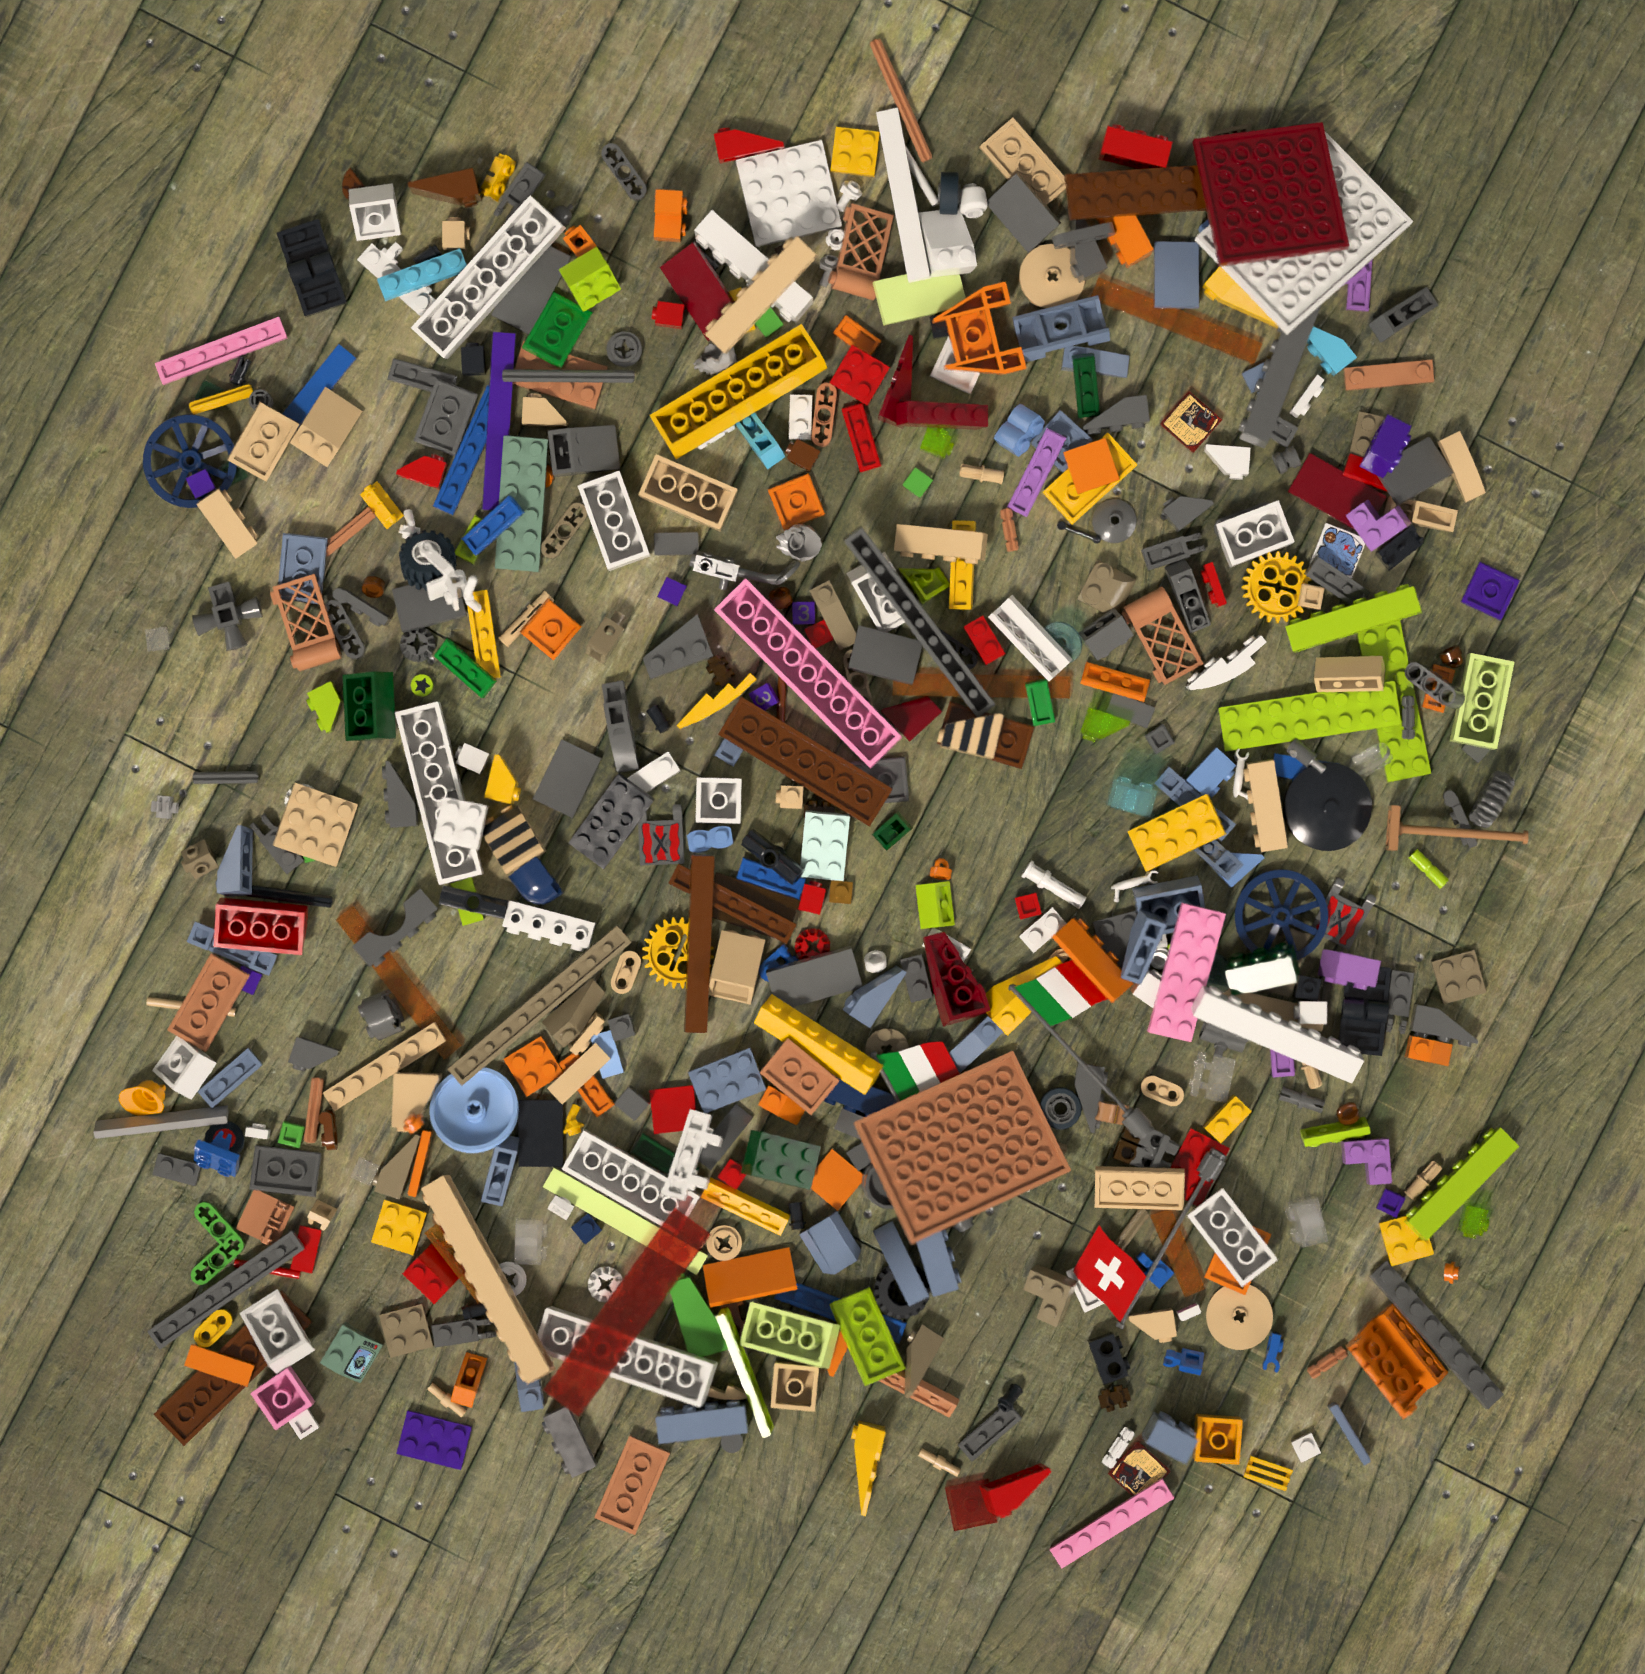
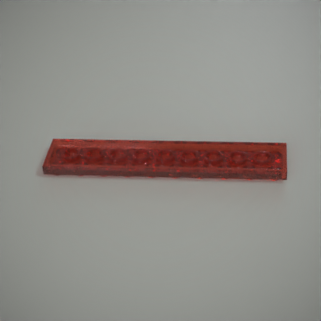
M674 1208L543 1391L580 1417L712 1234Z

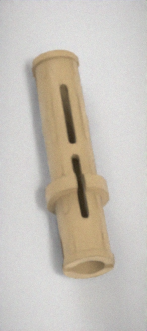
M544 591L532 604L529 603L526 606L527 609L498 638L509 647L520 636V630L535 614L534 612L528 618L530 613L540 603L543 604L547 598L552 602L554 599ZM525 620V622L513 634H511Z

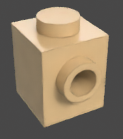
M449 217L448 221H442L443 250L454 251L460 249L461 251H466V240H470V227H466L465 221H461L459 217Z
M781 785V790H776V803H780V808L802 809L803 786Z

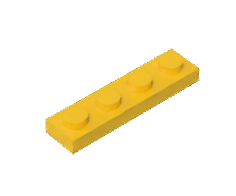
M952 521V530L975 532L976 522ZM957 558L956 562H951L950 610H972L974 564L965 563V559Z
M488 590L473 592V597L482 606L481 611L475 612L467 605L475 660L493 678H501Z
M710 1177L707 1190L704 1189L701 1196L702 1199L781 1236L791 1215Z

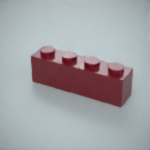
M905 401L896 404V426L982 429L988 427V405Z

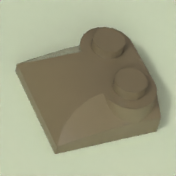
M1096 560L1077 600L1104 614L1113 608L1120 613L1136 579L1111 567L1107 563Z

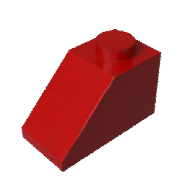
M431 454V457L423 456L401 467L396 471V475L440 490L448 464L443 462V457Z

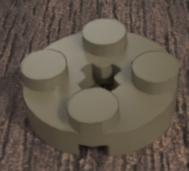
M883 1028L870 1035L865 1045V1054L869 1056L872 1051L882 1054L883 1050L881 1047L883 1045L888 1046L890 1044L893 1052L908 1049L909 1045L904 1035L892 1028Z

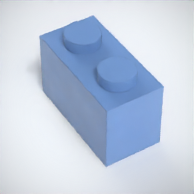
M1216 747L1185 781L1201 796L1208 794L1212 798L1220 789L1218 787L1219 783L1223 779L1227 782L1235 774L1233 769L1236 765Z

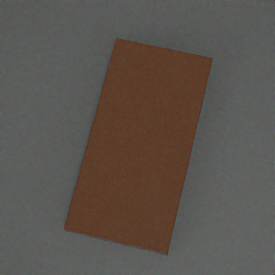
M950 701L942 728L944 729L948 723L977 717L970 707ZM985 712V713H984L983 715H981L980 717L989 716V715H994V714ZM1003 717L992 761L1022 769L1034 726Z

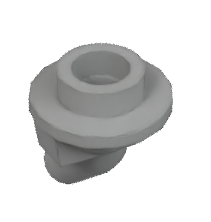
M827 255L821 258L820 268L825 270L819 285L823 287L828 286L830 272L832 270L835 271L838 258L836 256Z

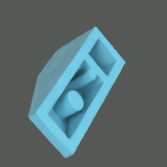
M755 412L735 424L767 470L785 458L780 446Z

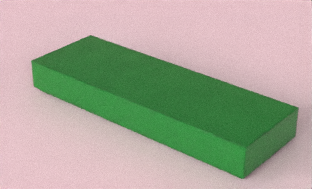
M446 639L434 655L435 658L481 698H485L497 682L495 678L450 639Z

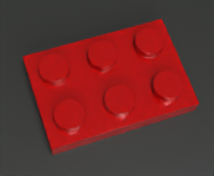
M1191 1128L1188 1130L1170 1167L1185 1169L1184 1200L1186 1201L1190 1200L1201 1180V1177L1198 1176L1200 1172L1196 1169L1205 1153L1209 1152L1212 1147L1227 1156L1230 1150L1229 1147ZM1213 1179L1210 1182H1204L1192 1204L1199 1206L1203 1203L1214 1181Z

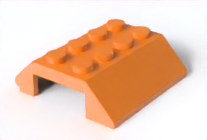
M1393 1303L1366 1323L1346 1345L1350 1353L1403 1419L1417 1409L1415 1403L1426 1390L1439 1384L1448 1374V1371Z

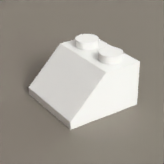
M393 183L349 189V206L357 241L401 235Z
M176 1036L152 1071L174 1091L192 1100L217 1063L196 1046Z

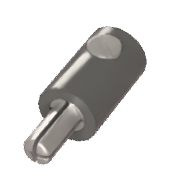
M1295 739L1289 745L1287 752L1308 768L1312 765L1321 773L1326 770V767L1316 759L1318 755L1301 741Z

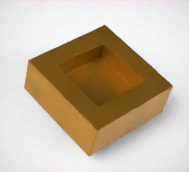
M831 880L829 902L851 904L853 882Z

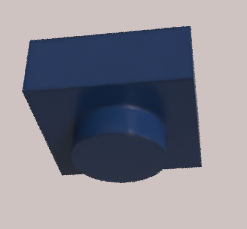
M589 1213L571 1227L584 1244H587L602 1231L601 1227Z

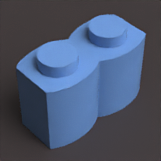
M1020 403L1011 412L1008 420L998 429L994 439L1000 446L1019 457L1029 449L1031 440L1042 432L1045 421L1040 415Z
M718 826L710 831L696 830L687 835L689 851L696 853L705 852L712 847L717 849L727 848L734 844L732 830L727 826Z

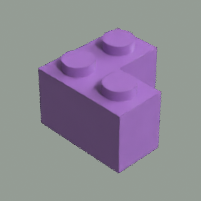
M1366 500L1345 515L1371 552L1411 524V521L1399 505L1380 517L1369 500Z
M1323 949L1317 975L1324 976V981L1346 986L1348 981L1354 983V988L1367 990V986L1376 987L1381 961Z
M1388 1138L1341 1141L1343 1163H1365L1367 1184L1392 1183Z

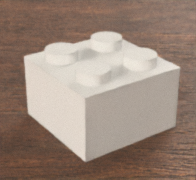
M697 778L696 823L741 824L742 779Z
M442 797L433 841L479 850L488 806Z

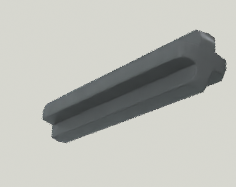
M257 771L193 773L194 784L258 783L259 781Z

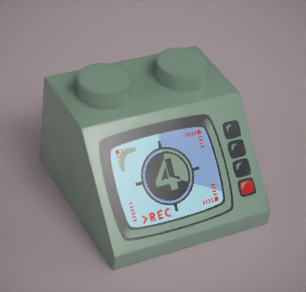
M345 1322L320 1363L339 1375L361 1383L383 1344Z

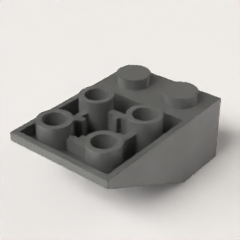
M615 425L548 431L554 477L620 469Z

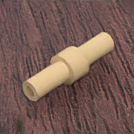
M434 1383L427 1389L441 1400L439 1403L446 1408L452 1409L461 1418L467 1410L460 1404L451 1402L452 1395L449 1392L446 1394Z
M921 1448L918 1454L919 1457L932 1463V1466L938 1470L943 1469L956 1477L958 1476L960 1468L947 1462L946 1458L938 1454L936 1456Z

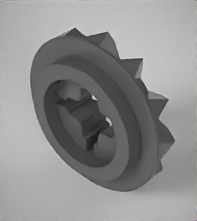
M619 332L609 339L607 355L615 365L620 367L633 366L640 359L642 346L640 340L634 334ZM624 340H626L627 348L634 349V351L626 353L625 359H623L622 352L615 350L622 347Z
M426 628L405 632L400 641L402 654L414 662L427 660L435 650L434 636ZM417 635L420 642L427 643V645L420 646L418 654L414 646L408 645V643L415 642Z

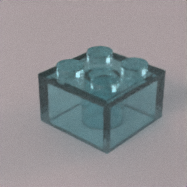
M1121 776L1111 780L1104 806L1143 817L1151 816L1157 791L1153 790V785L1143 782L1139 783V785L1131 784L1132 779Z

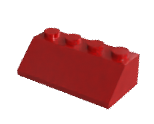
M220 897L216 903L213 947L302 955L307 931L308 906Z

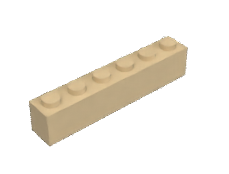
M791 237L783 245L785 250L779 256L775 254L767 262L769 267L764 272L760 270L752 278L754 283L749 288L745 286L737 294L739 299L733 305L729 303L721 311L723 316L718 321L714 319L706 327L708 332L705 335L723 353L727 354L818 257L799 237L795 239Z

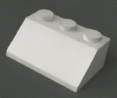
M1279 501L1216 524L1221 546L1229 567L1294 543Z

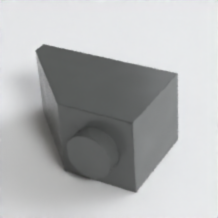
M1183 496L1175 499L1172 497L1163 504L1165 508L1161 512L1176 532H1179L1214 503L1212 500Z
M298 1036L296 1037L288 1062L293 1064L292 1068L305 1072L306 1068L311 1069L339 1055L341 1050Z

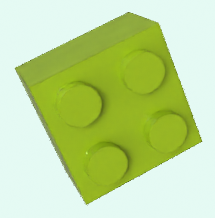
M597 247L558 269L583 312L621 290L611 269Z

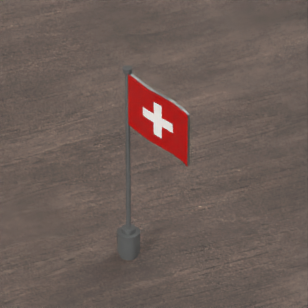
M1212 1147L1209 1152L1205 1153L1196 1169L1200 1172L1198 1176L1201 1177V1180L1147 1275L1143 1273L1126 1252L1109 1239L1101 1226L1098 1225L1073 1272L1080 1282L1110 1309L1118 1319L1117 1327L1124 1329L1127 1317L1204 1182H1210L1211 1179L1216 1181L1226 1164L1225 1159L1227 1156Z

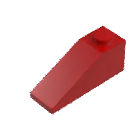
M729 127L717 130L718 133L714 134L719 163L784 149L782 141L736 129L731 130Z

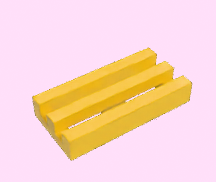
M1250 1455L1243 1477L1286 1491L1293 1470ZM1256 1462L1283 1471L1286 1475L1282 1476L1252 1466V1464ZM1250 1470L1281 1480L1283 1484L1249 1474Z

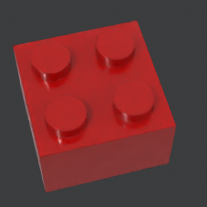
M851 345L832 377L830 384L869 406L891 367L855 345Z

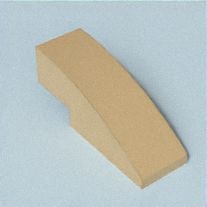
M1461 432L1454 433L1437 442L1447 464L1453 471L1452 477L1465 503L1486 493Z
M1391 496L1387 497L1384 515L1397 507ZM1407 500L1399 505L1411 521V525L1447 532L1454 531L1458 510L1417 500Z

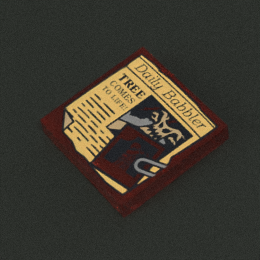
M1188 391L1160 423V426L1193 454L1222 419Z
M1137 1440L1108 1474L1131 1496H1134L1161 1478L1164 1479L1171 1471Z

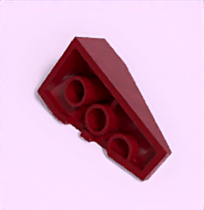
M908 335L898 367L894 372L891 386L888 388L878 416V420L896 426V404L911 401L912 335Z
M941 932L923 937L936 1005L943 1027L963 1022L991 1011L984 988L980 983L978 984L969 966H966L960 958L959 952L946 933Z

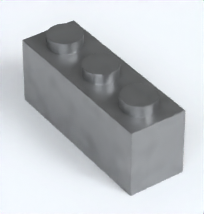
M569 1404L544 1415L542 1426L546 1434H551L554 1440L551 1444L555 1453H560L564 1460L561 1462V1465L566 1475L570 1473L573 1478L597 1466V1462Z

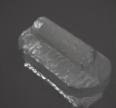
M1385 743L1372 745L1352 757L1351 769L1359 774L1361 778L1367 777L1377 769L1391 763L1393 756L1390 748Z

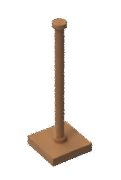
M1388 806L1385 851L1398 850V837L1402 836V833L1528 843V831L1519 833L1403 825L1400 822L1401 806Z

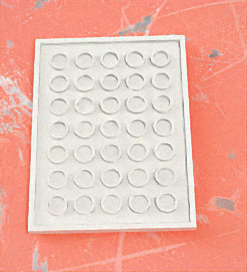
M1326 132L1325 135L1350 245L1348 250L1221 267L1286 335L1294 330L1413 223L1412 219ZM1209 225L1196 236L1195 241L1217 262Z

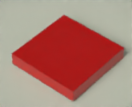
M693 1085L649 1090L654 1134L683 1131L690 1109L696 1111Z

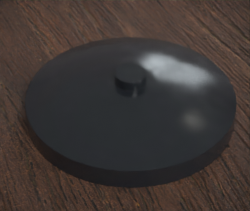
M1323 762L1322 764L1326 767L1323 773L1311 765L1300 771L1292 779L1284 795L1283 814L1289 830L1301 843L1316 850L1335 851L1351 845L1364 833L1371 819L1372 799L1366 783L1354 770L1338 763Z

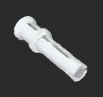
M1033 860L1028 863L1021 875L1022 878L1030 879L1037 884L1038 888L1044 887L1080 909L1086 896L1051 876L1052 873L1049 870L1041 869L1034 864Z

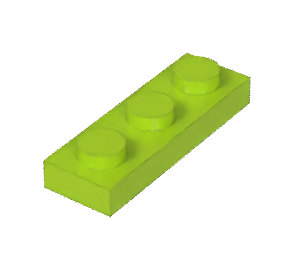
M1360 1117L1352 1125H1343L1340 1122L1300 1129V1134L1305 1147H1317L1323 1143H1338L1343 1139L1362 1138L1364 1135L1370 1134V1128L1366 1118Z

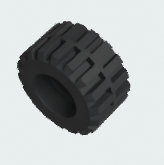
M914 1265L929 1295L930 1287L927 1277L918 1266ZM889 1266L884 1267L880 1274L877 1275L874 1284L875 1299L880 1309L896 1319H908L913 1315L919 1314L918 1312L925 1308L929 1297L911 1306L907 1302H895L889 1295V1285L895 1277Z

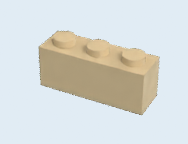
M218 487L199 500L197 506L236 559L257 545L256 538L259 536L252 526L247 528L243 522L245 516L240 509H234L230 504L232 498L226 490L221 491Z
M1383 656L1316 658L1314 681L1317 692L1383 691L1385 678Z

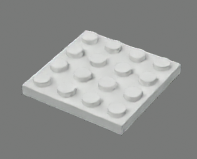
M822 140L736 160L756 247L789 240L791 237H802L842 227Z

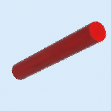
M235 1258L234 1267L239 1268L248 1261ZM278 1267L269 1274L300 1279L301 1271Z

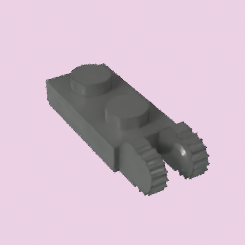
M527 162L503 195L502 201L494 211V215L497 217L501 215L507 203H509L514 208L507 215L506 223L525 200L532 196L546 175Z
M1201 533L1186 537L1181 536L1142 549L1141 553L1147 571L1205 551V545L1197 546L1191 550H1188L1186 542L1201 538Z
M337 588L333 591L332 596L339 603H349L352 605L350 609L359 615L365 613L370 617L369 621L380 627L381 624L387 626L390 623L391 617L349 590H346V588Z
M1446 790L1442 797L1445 800V805L1453 810L1449 814L1454 825L1459 824L1461 829H1471L1458 797L1453 790ZM1460 837L1463 846L1468 845L1469 848L1477 846L1475 838Z
M264 813L261 816L262 821L271 831L264 835L260 827L254 822L250 824V827L288 875L302 864L304 859L299 854L273 846L279 827L275 826Z
M1391 970L1386 1032L1392 1031L1393 1015L1401 1016L1399 1034H1405L1414 973Z
M473 1318L470 1321L467 1319L432 1325L435 1348L496 1337V1332L486 1331L478 1333L477 1325H490L492 1323L488 1318L478 1320Z

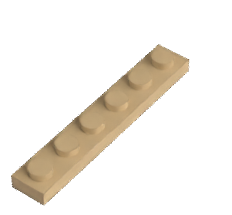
M436 1022L332 1086L323 1094L332 1109L336 1111L447 1040Z

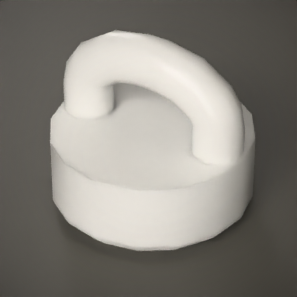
M871 951L864 957L865 967L868 972L877 973L883 971L887 966L886 955L882 951Z

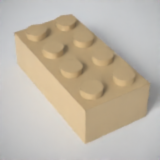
M656 454L638 495L640 498L721 532L738 489Z

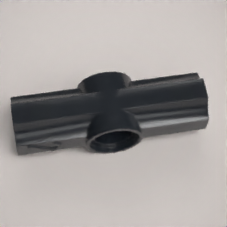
M750 830L742 840L741 845L760 859L764 867L774 870L791 885H794L803 875L805 870L803 867L787 856L782 847L773 845L756 830ZM770 852L774 853L776 857L775 862L771 860Z
M443 885L439 904L504 919L508 900ZM471 896L478 897L480 901L479 906L475 909L470 908L468 905V899Z

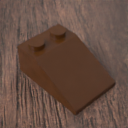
M473 168L408 182V187L412 194L459 206L464 205L465 208L477 206V202L482 201L477 176Z

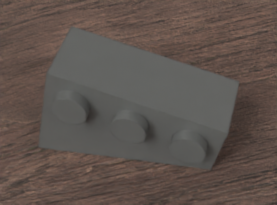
M698 614L643 657L651 680L713 657Z

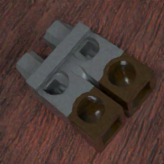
M1124 1125L1120 1136L1141 1146H1136L1119 1138L1112 1157L1136 1167L1170 1168L1171 1163L1161 1160L1163 1154L1167 1152L1175 1156L1180 1145L1171 1140V1137L1154 1129L1141 1140L1139 1137H1135Z

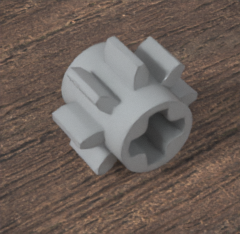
M157 796V801H151V812H156V818L172 819L173 813H178L179 803H174V797Z

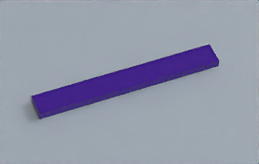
M493 332L482 510H494L499 505L504 435L509 436L512 382H504L502 380V371L504 369H513L515 333Z

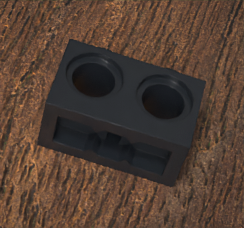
M1113 1332L1087 1340L1103 1385L1129 1376L1127 1370L1131 1368L1127 1357L1122 1358L1119 1349H1122L1123 1346L1119 1335L1114 1336ZM1105 1341L1112 1343V1349L1107 1353L1100 1350L1101 1344ZM1117 1362L1120 1365L1119 1371L1114 1374L1108 1372L1109 1364Z

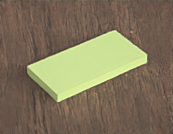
M907 274L873 282L883 325L942 313L966 298L960 274L931 277L930 279L911 283L908 282Z

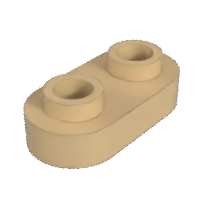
M626 951L618 960L611 979V987L616 993L625 994L633 987L641 966V958L636 952ZM627 958L634 959L633 966L626 964ZM621 978L626 980L624 987L618 985V980Z
M1147 1076L1141 1082V1091L1148 1098L1169 1106H1177L1183 1101L1184 1092L1180 1086L1156 1076ZM1151 1082L1156 1085L1153 1091H1149L1147 1088ZM1170 1091L1176 1092L1174 1099L1168 1097Z

